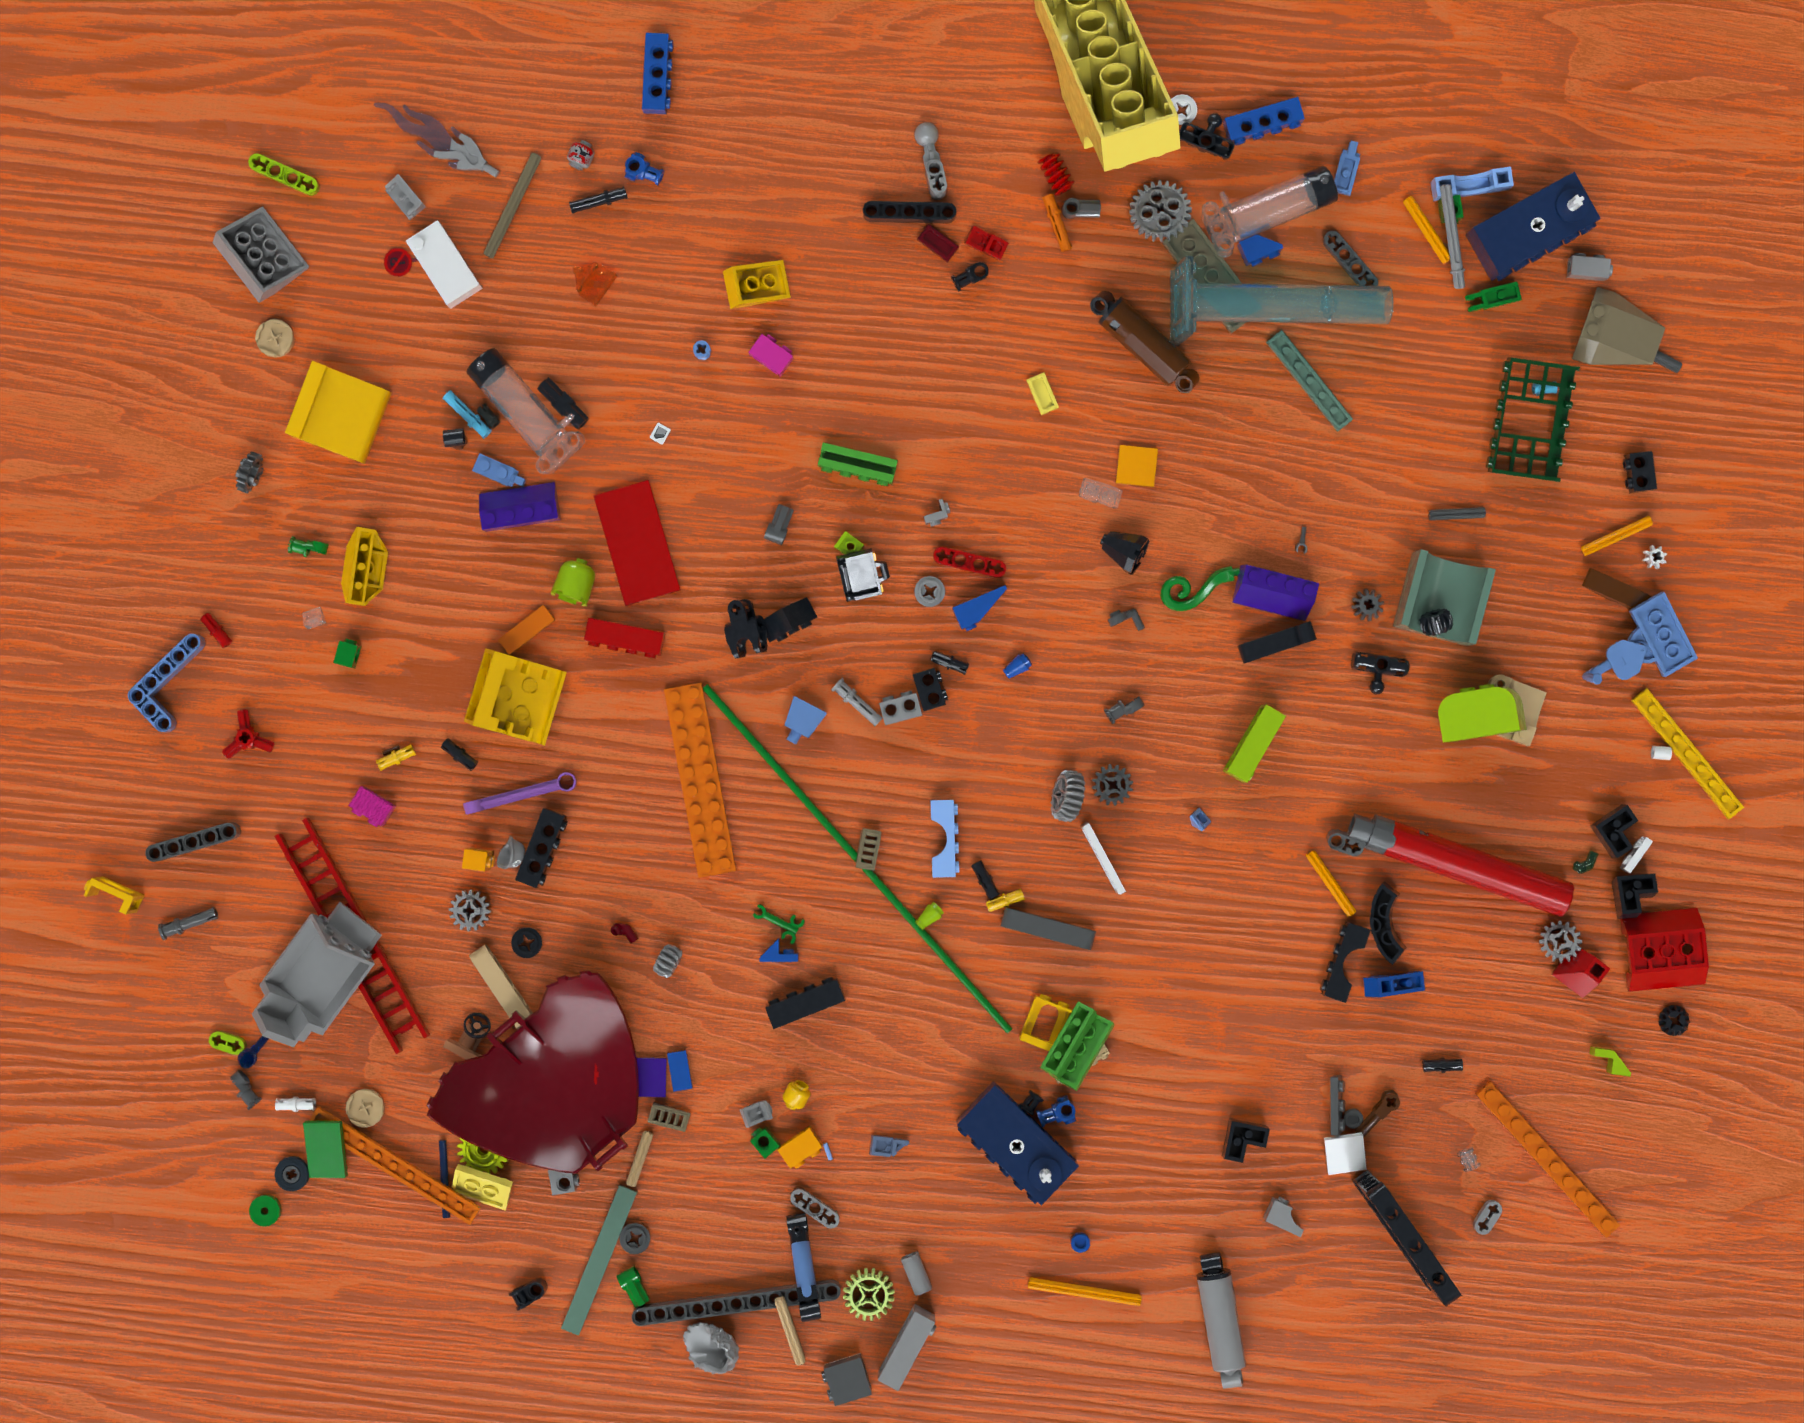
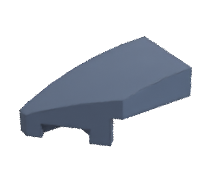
M872 1135L869 1154L890 1157L892 1155L894 1157L900 1149L909 1144V1140Z

